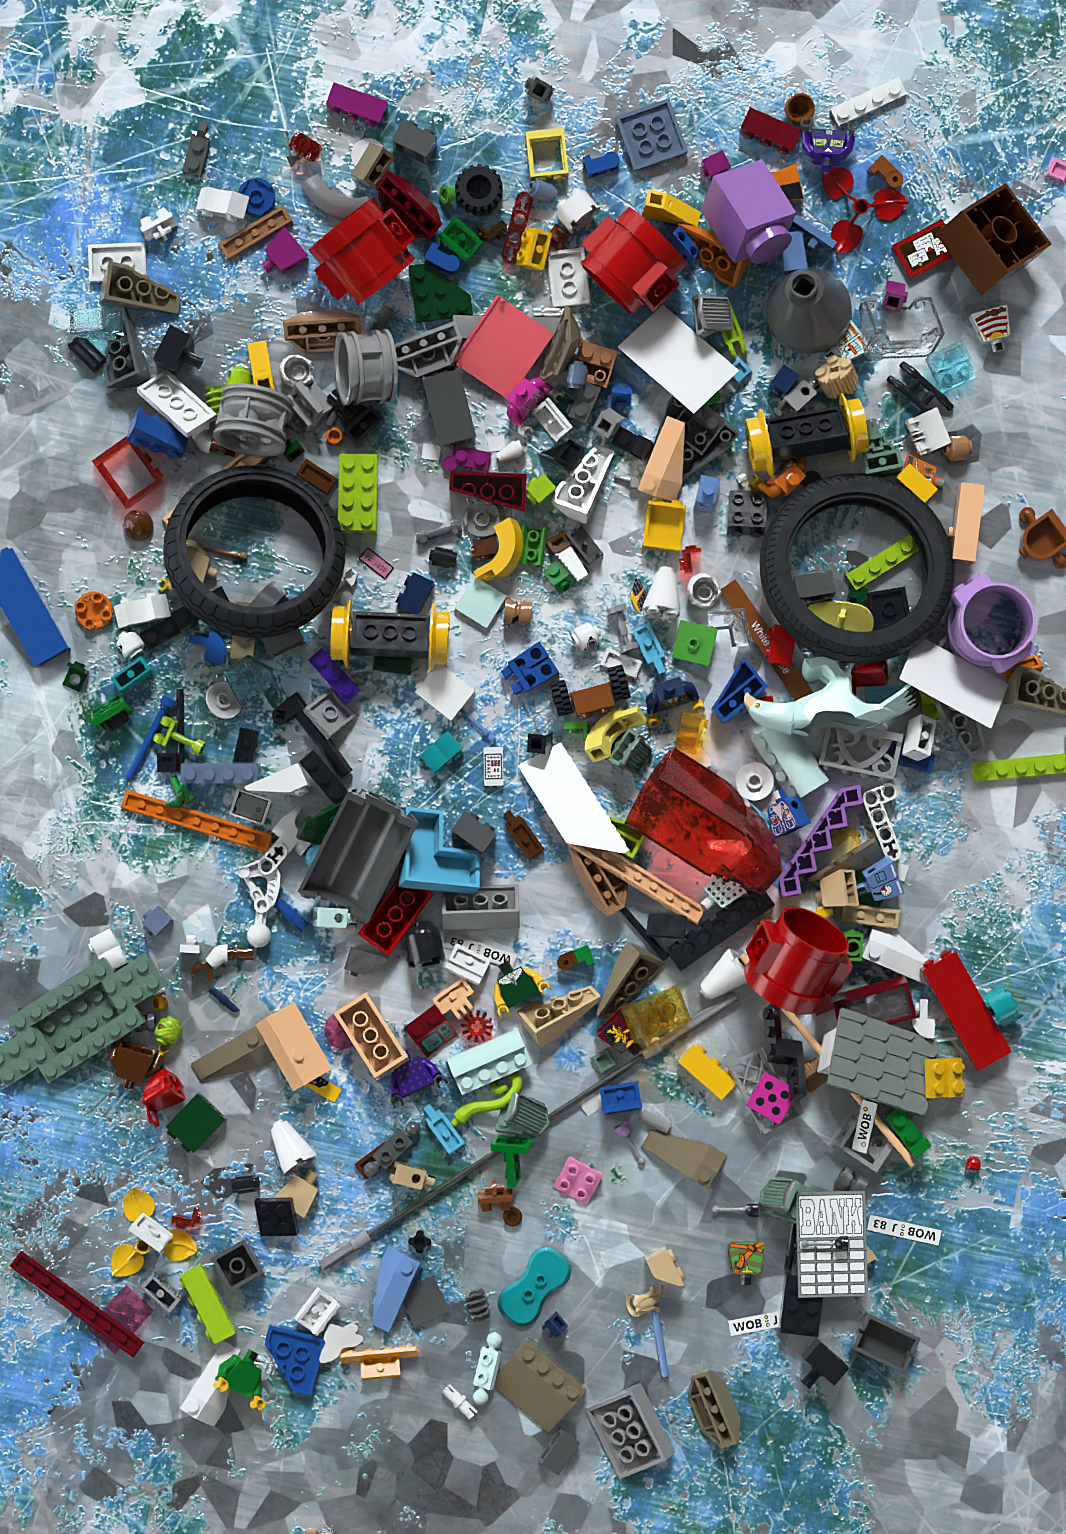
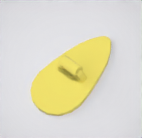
M822 601L808 606L820 619L844 630L868 632L872 631L874 627L872 613L860 604Z

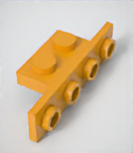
M405 1345L402 1348L396 1349L394 1347H385L383 1350L365 1349L364 1352L350 1350L340 1354L342 1364L361 1363L362 1381L401 1377L399 1358L419 1357L418 1349L413 1345Z

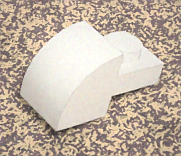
M918 999V1003L914 1005L917 1018L910 1019L911 1027L918 1035L934 1038L935 1019L927 1018L928 999Z

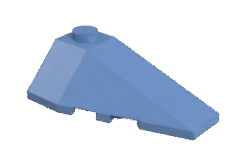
M389 1245L379 1266L372 1325L390 1333L423 1262Z

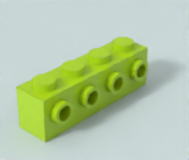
M203 1263L182 1272L179 1282L183 1289H187L189 1293L188 1300L191 1306H196L199 1312L196 1314L201 1324H205L207 1328L205 1333L209 1341L213 1340L214 1344L236 1334L237 1330Z

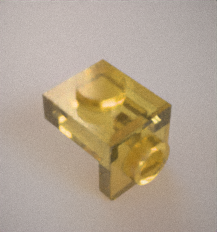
M847 827L843 831L839 829L832 835L834 839L831 840V843L834 847H838L851 836L856 844L862 842L860 840L861 834L855 827L853 829Z

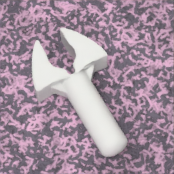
M351 567L344 568L342 579L336 592L345 584H350L351 587L354 586L357 573L352 578L345 579L346 573L352 569Z

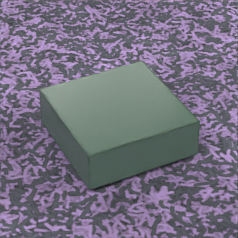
M608 1048L591 1057L600 1074L617 1065Z

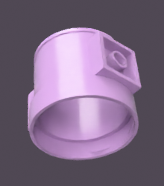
M978 572L966 580L967 585L962 583L952 590V595H950L951 606L945 618V635H947L948 645L956 656L979 668L994 667L996 672L1000 674L1037 651L1031 642L1036 626L1035 610L1030 599L1020 589L1007 583H993L987 573L980 575ZM985 591L996 592L1010 599L1017 607L1022 619V633L1019 642L1010 653L1006 655H991L979 650L969 640L964 629L963 617L966 605L974 594Z

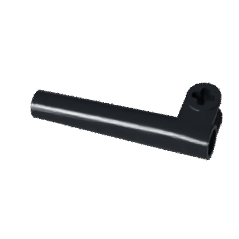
M298 692L294 693L273 710V721L278 725H283L295 717L339 778H343L353 769L332 739L329 738L327 740L303 712V709L308 705ZM278 711L285 713L284 720L276 718Z

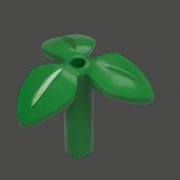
M177 776L170 778L177 799L165 803L166 807L180 808L183 803L187 806L197 798L196 795L190 796L189 790L183 784L180 785Z

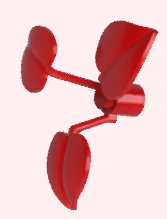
M833 166L831 172H823L822 184L825 193L829 197L838 199L844 194L854 202L852 210L855 215L851 222L845 219L839 220L831 229V238L836 241L835 248L840 254L851 251L862 240L863 229L860 225L854 224L859 215L866 213L869 207H876L875 213L882 220H892L909 203L903 194L889 188L880 189L874 194V204H869L865 199L857 200L846 192L854 184L853 175L849 170Z

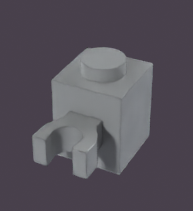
M611 408L601 412L593 426V429L597 432L593 434L591 439L596 440L598 436H601L602 442L600 445L605 446L608 438L618 432L625 418Z

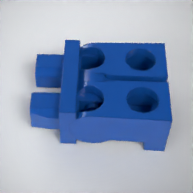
M540 641L509 661V665L501 671L506 680L514 675L518 678L519 681L510 686L515 695L524 691L528 692L559 674L552 660L548 658L549 655ZM545 660V661L542 662L541 664H539V665H537L536 667H534V666H535L536 664H538L539 662Z

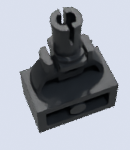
M334 389L331 393L337 400L331 394L327 396V399L345 416L343 417L339 412L336 414L341 420L344 435L358 449L385 423V420L371 405L367 407L357 404L353 405L354 408L351 405H343L337 390Z

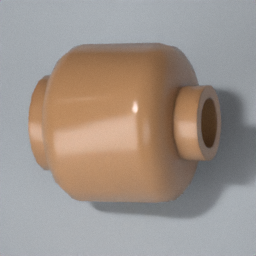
M966 436L950 437L952 443L943 446L944 455H947L950 461L967 460L973 451L971 440H968Z

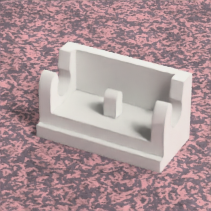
M549 397L532 412L556 443L573 430L572 425Z

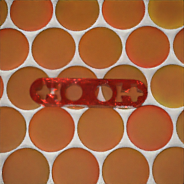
M520 192L514 203L501 255L502 261L507 265H513L517 262V253L522 244L521 237L527 227L533 204V198L529 196L528 192ZM524 196L527 197V201H530L524 207V210H528L527 213L523 210H516V208L521 209V201L519 199H523ZM521 214L525 217V221L522 224H517L514 221V217ZM511 233H518L520 240L516 243L511 242L509 239ZM510 246L518 247V249H513L515 258L507 260L505 254L509 253Z

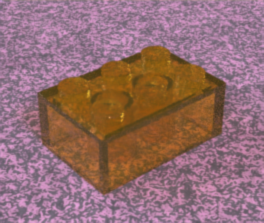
M678 984L665 987L621 1007L634 1043L650 1040L691 1021Z

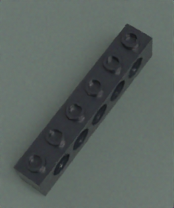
M755 885L747 891L748 895L743 899L739 897L731 902L732 907L727 910L724 907L715 913L717 916L715 919L710 921L708 918L701 923V928L698 931L691 930L685 935V940L681 943L676 941L668 947L670 950L667 954L679 971L687 968L772 908L775 904L762 886L758 888ZM750 899L756 902V908L752 911L746 908V902ZM734 910L738 911L741 915L737 922L732 921L730 918V914ZM719 921L725 925V929L721 933L716 932L714 928L715 924ZM704 932L709 935V941L706 944H702L699 941V935ZM686 944H691L694 948L693 953L690 955H686L683 952V947Z

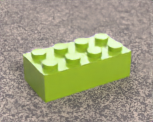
M339 454L338 520L343 533H377L378 454Z

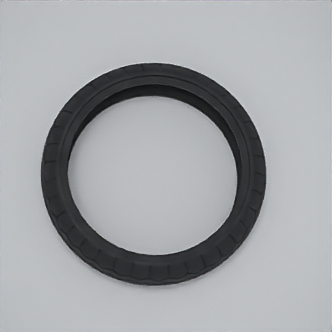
M257 465L238 466L216 472L204 478L193 486L176 505L168 521L164 536L163 555L165 569L177 597L194 616L205 624L221 632L239 637L266 638L279 636L307 624L331 601L339 587L345 567L346 550L344 535L340 522L328 501L305 480L273 467ZM261 497L280 502L296 511L309 523L321 546L323 565L315 580L305 591L284 603L267 607H248L229 602L211 592L199 580L190 565L186 551V541L196 522L213 507L235 498Z

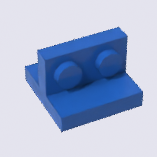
M638 1081L599 1087L603 1115L642 1109Z

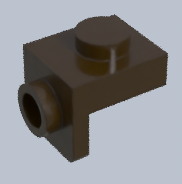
M501 220L487 232L480 224L477 226L479 231L477 235L484 242L488 241L491 244L496 238L500 240L507 233L505 231L507 225Z

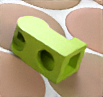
M920 690L922 697L920 704L921 714L939 721L941 715L936 708L934 698Z

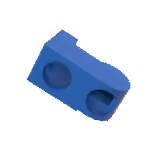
M609 151L604 156L592 160L590 155L583 156L582 158L587 178L614 171L619 166V156L613 151Z
M681 226L665 237L684 258L687 265L698 256L697 246Z
M433 241L424 257V261L448 274L457 273L460 269L458 257L441 252L439 250L440 245Z

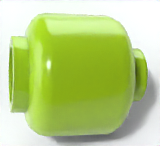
M234 366L227 372L226 386L232 384H251L252 375L246 367Z

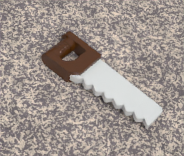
M562 530L556 536L546 541L553 554L562 560V563L577 578L578 582L588 576L587 571ZM564 539L563 543L559 544L558 546H553Z

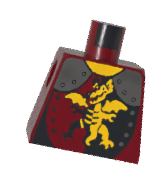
M622 1008L595 1032L599 1038L621 1054L628 1049L635 1056L642 1049L636 1042L641 1034Z

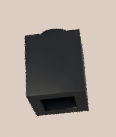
M534 729L529 732L527 752L538 754L550 752L552 750L553 731Z

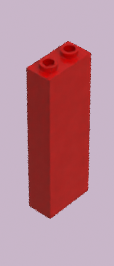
M947 949L940 953V957L936 960L929 959L924 962L920 971L974 1068L979 1071L1012 1051L957 952Z

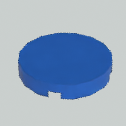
M261 178L246 180L238 191L240 194L249 196L245 213L251 216L267 214L273 208L276 201L272 185Z

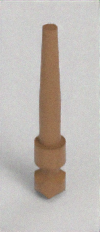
M202 547L205 551L231 556V558L247 559L245 552L239 553V551L234 550L228 551Z

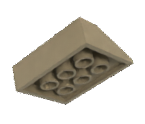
M528 1338L523 1341L498 1371L494 1387L548 1432L554 1428L586 1392V1387Z

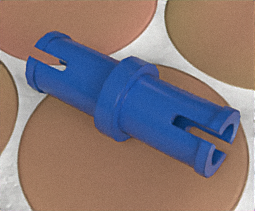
M283 898L273 906L286 917L285 920L287 922L290 921L301 933L310 924L297 913L298 910L296 908L293 909Z

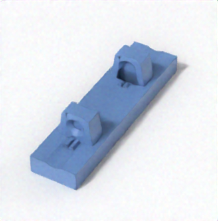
M797 214L795 215L791 225L810 237L806 247L812 250L818 243L827 250H831L835 246V240Z

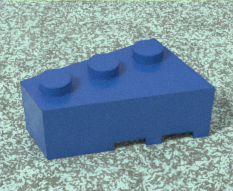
M139 407L130 422L126 441L130 442L133 446H142L149 448L152 452L167 454L170 458H181L185 452L188 438L170 422L166 424L159 420L160 416L154 414L152 417L144 413V409Z
M744 657L711 708V711L722 724L745 707L744 696L746 693L755 698L768 687Z

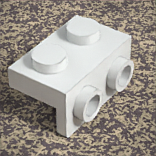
M317 1287L294 1318L297 1322L311 1330L314 1335L318 1336L326 1328L331 1317L337 1314L340 1305L335 1298Z

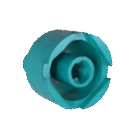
M1005 983L984 993L986 997L983 998L987 1008L993 1009L995 1014L992 1017L997 1026L1002 1025V1027L1024 1017L1022 1013H1017L1019 1007L1009 989L1007 991L1004 990V987L1007 986Z

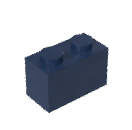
M784 364L768 387L770 394L777 399H783L800 375Z
M413 572L412 576L408 575L404 582L406 588L403 593H399L395 601L398 603L397 608L408 614H420L435 583Z

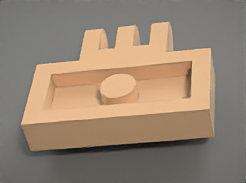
M461 978L432 1000L443 1015L452 1010L457 1019L460 1020L462 1017L458 1011L461 1010L466 1016L468 1012L465 1010V1006L470 1011L474 1010L468 998L475 994L467 981Z

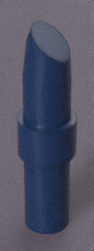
M214 986L210 988L208 992L219 1000V1003L226 1006L232 1012L240 1011L225 994L223 995Z

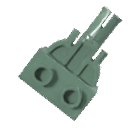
M875 418L871 419V422L870 419L866 420L869 450L863 452L860 460L862 474L879 477L900 474L904 467L900 450L894 449L887 442L886 435L881 437Z

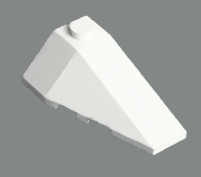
M596 445L584 457L578 467L573 469L570 475L558 485L551 503L568 518L587 524L615 451Z
M225 1340L222 1342L180 1407L181 1410L199 1421L213 1427L225 1410L230 1389L219 1392L220 1388H214L213 1383L216 1381L215 1377L217 1376L219 1365L234 1354L239 1356L240 1350Z

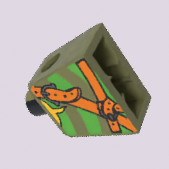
M727 1241L732 1273L741 1274V1285H752V1274H761L765 1242Z

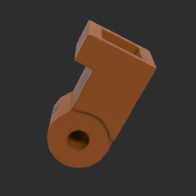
M883 155L867 170L871 176L876 173L882 178L889 189L897 190L903 183V175Z

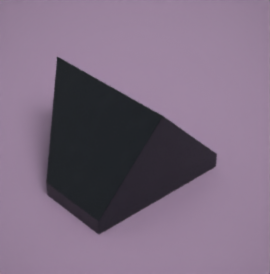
M569 439L565 443L537 454L569 474L585 449Z

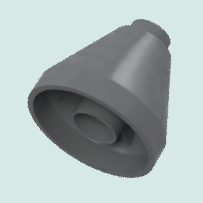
M805 268L785 275L775 284L767 300L766 315L770 330L780 344L798 353L812 354L833 347L844 337L852 320V304L849 292L839 278L822 269Z

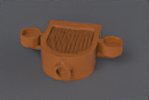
M1023 508L1019 512V518L1022 522L1030 523V525L1024 529L1020 536L1021 548L1018 551L1024 559L1028 557L1035 561L1046 560L1054 556L1053 565L1057 569H1064L1066 567V554L1060 552L1066 546V527L1053 509L1036 519L1035 511L1032 508Z

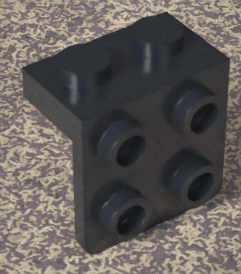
M731 490L729 492L727 534H731L734 537L750 535L757 538L764 536L767 527V495L762 491Z

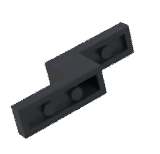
M222 586L211 591L230 602ZM183 606L172 612L171 617L139 634L148 651L198 625L200 619Z
M314 750L299 761L301 766L333 804L335 803L336 805L343 801L348 790Z
M770 1003L763 1009L762 1013L767 1062L788 1066L787 1075L789 1077L788 1091L790 1093V1100L798 1102L807 1095L802 1041L782 1038L780 1008Z

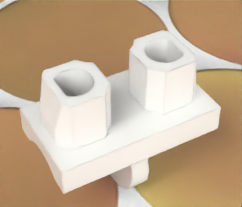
M165 208L156 212L158 218L154 221H151L150 217L140 220L142 225L140 228L147 241L153 238L156 240L160 237H163L164 241L168 240L166 234L172 231L171 228L177 226L172 213L168 212Z

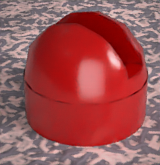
M976 1156L969 1157L966 1160L965 1169L981 1170L980 1159Z

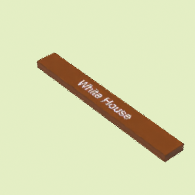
M735 579L721 589L722 595L763 655H765L766 647H770L771 641L768 640L769 627ZM793 662L790 667L770 664L795 701L814 693Z

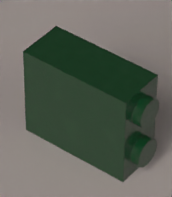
M198 1092L166 1126L168 1129L167 1133L174 1140L178 1138L182 1142L181 1147L189 1153L191 1151L195 1153L227 1118Z

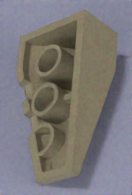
M255 1026L192 1062L191 1065L199 1079L204 1080L259 1069L274 1061L275 1058Z

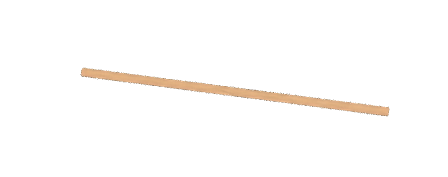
M743 953L738 958L746 966L749 958ZM781 1009L820 1056V1044L794 1013ZM850 1093L858 1104L862 1106V1102L865 1099L862 1096ZM876 1113L874 1118L876 1126L909 1166L913 1167L917 1163Z

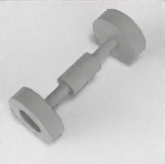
M625 604L607 609L608 615H617L619 621L617 624L621 636H624L626 642L625 646L620 647L621 653L639 648L638 642L630 644L625 621H622L620 612L626 610Z

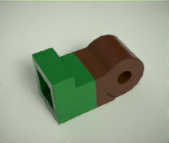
M585 945L560 955L557 965L561 970L566 971L571 969L573 965L586 961L587 966L595 962L589 946Z

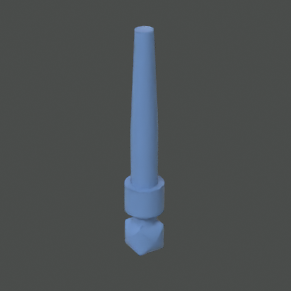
M460 710L482 732V735L488 737L490 742L496 740V736L491 734V731L484 728L466 711Z

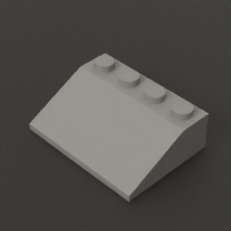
M641 1383L626 1388L585 1409L619 1479L664 1462L675 1453Z

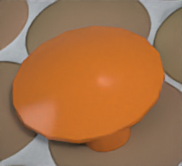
M92 591L85 593L78 599L75 604V614L82 626L87 629L96 630L103 628L109 623L112 618L113 607L106 595Z

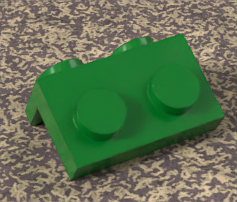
M456 216L437 235L443 246L453 250L454 255L464 261L471 259L484 243L478 235Z
M577 555L585 570L589 574L590 571L588 570L587 566L585 565L583 560ZM560 559L542 571L559 595L569 590L571 586L578 582L577 578L571 574V571L565 567V564Z

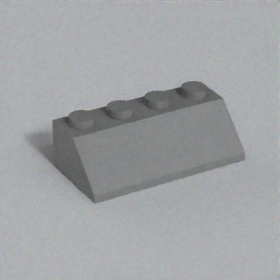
M518 884L481 885L474 894L442 891L443 930L520 928Z

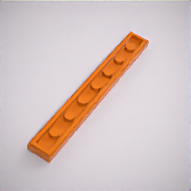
M130 790L125 792L121 804L123 809L264 852L269 850L273 837L271 833L182 806L180 808L166 807V801Z

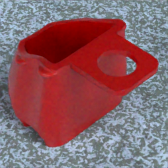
M887 660L853 665L851 669L852 693L855 696L857 687L888 685Z
M166 1068L159 1070L146 1083L142 1097L148 1121L156 1127L160 1126L158 1111L174 1106L186 1099L183 1093L184 1087L180 1079ZM150 1112L153 1113L155 1121L152 1119Z

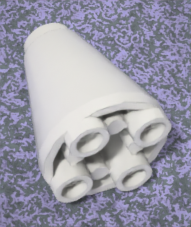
M660 567L656 573L642 608L645 618L653 619L655 617L660 618L663 622L670 623L673 622V618L680 616L677 580L673 568Z

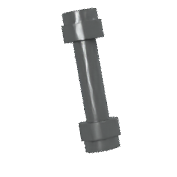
M454 521L450 523V526L427 533L420 531L415 535L418 545L428 543L427 540L450 533L457 535L462 532L459 521Z

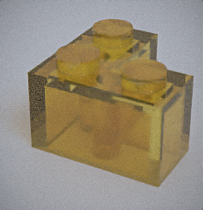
M687 710L682 711L674 750L695 755L697 751H701L703 740L700 737L702 732L707 730L709 720H705L706 715Z

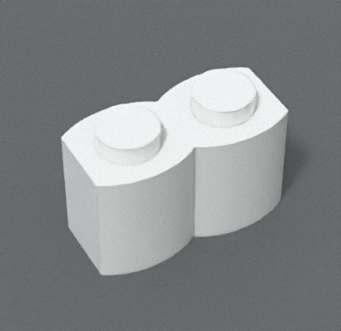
M111 928L89 939L91 943L88 946L92 954L96 953L99 959L105 956L113 970L128 963Z

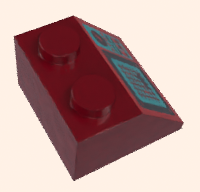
M436 1004L404 1027L427 1058L458 1035Z

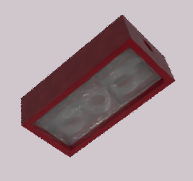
M905 975L837 993L835 997L830 995L837 1023L841 1008L866 1015L889 1025L917 1018Z

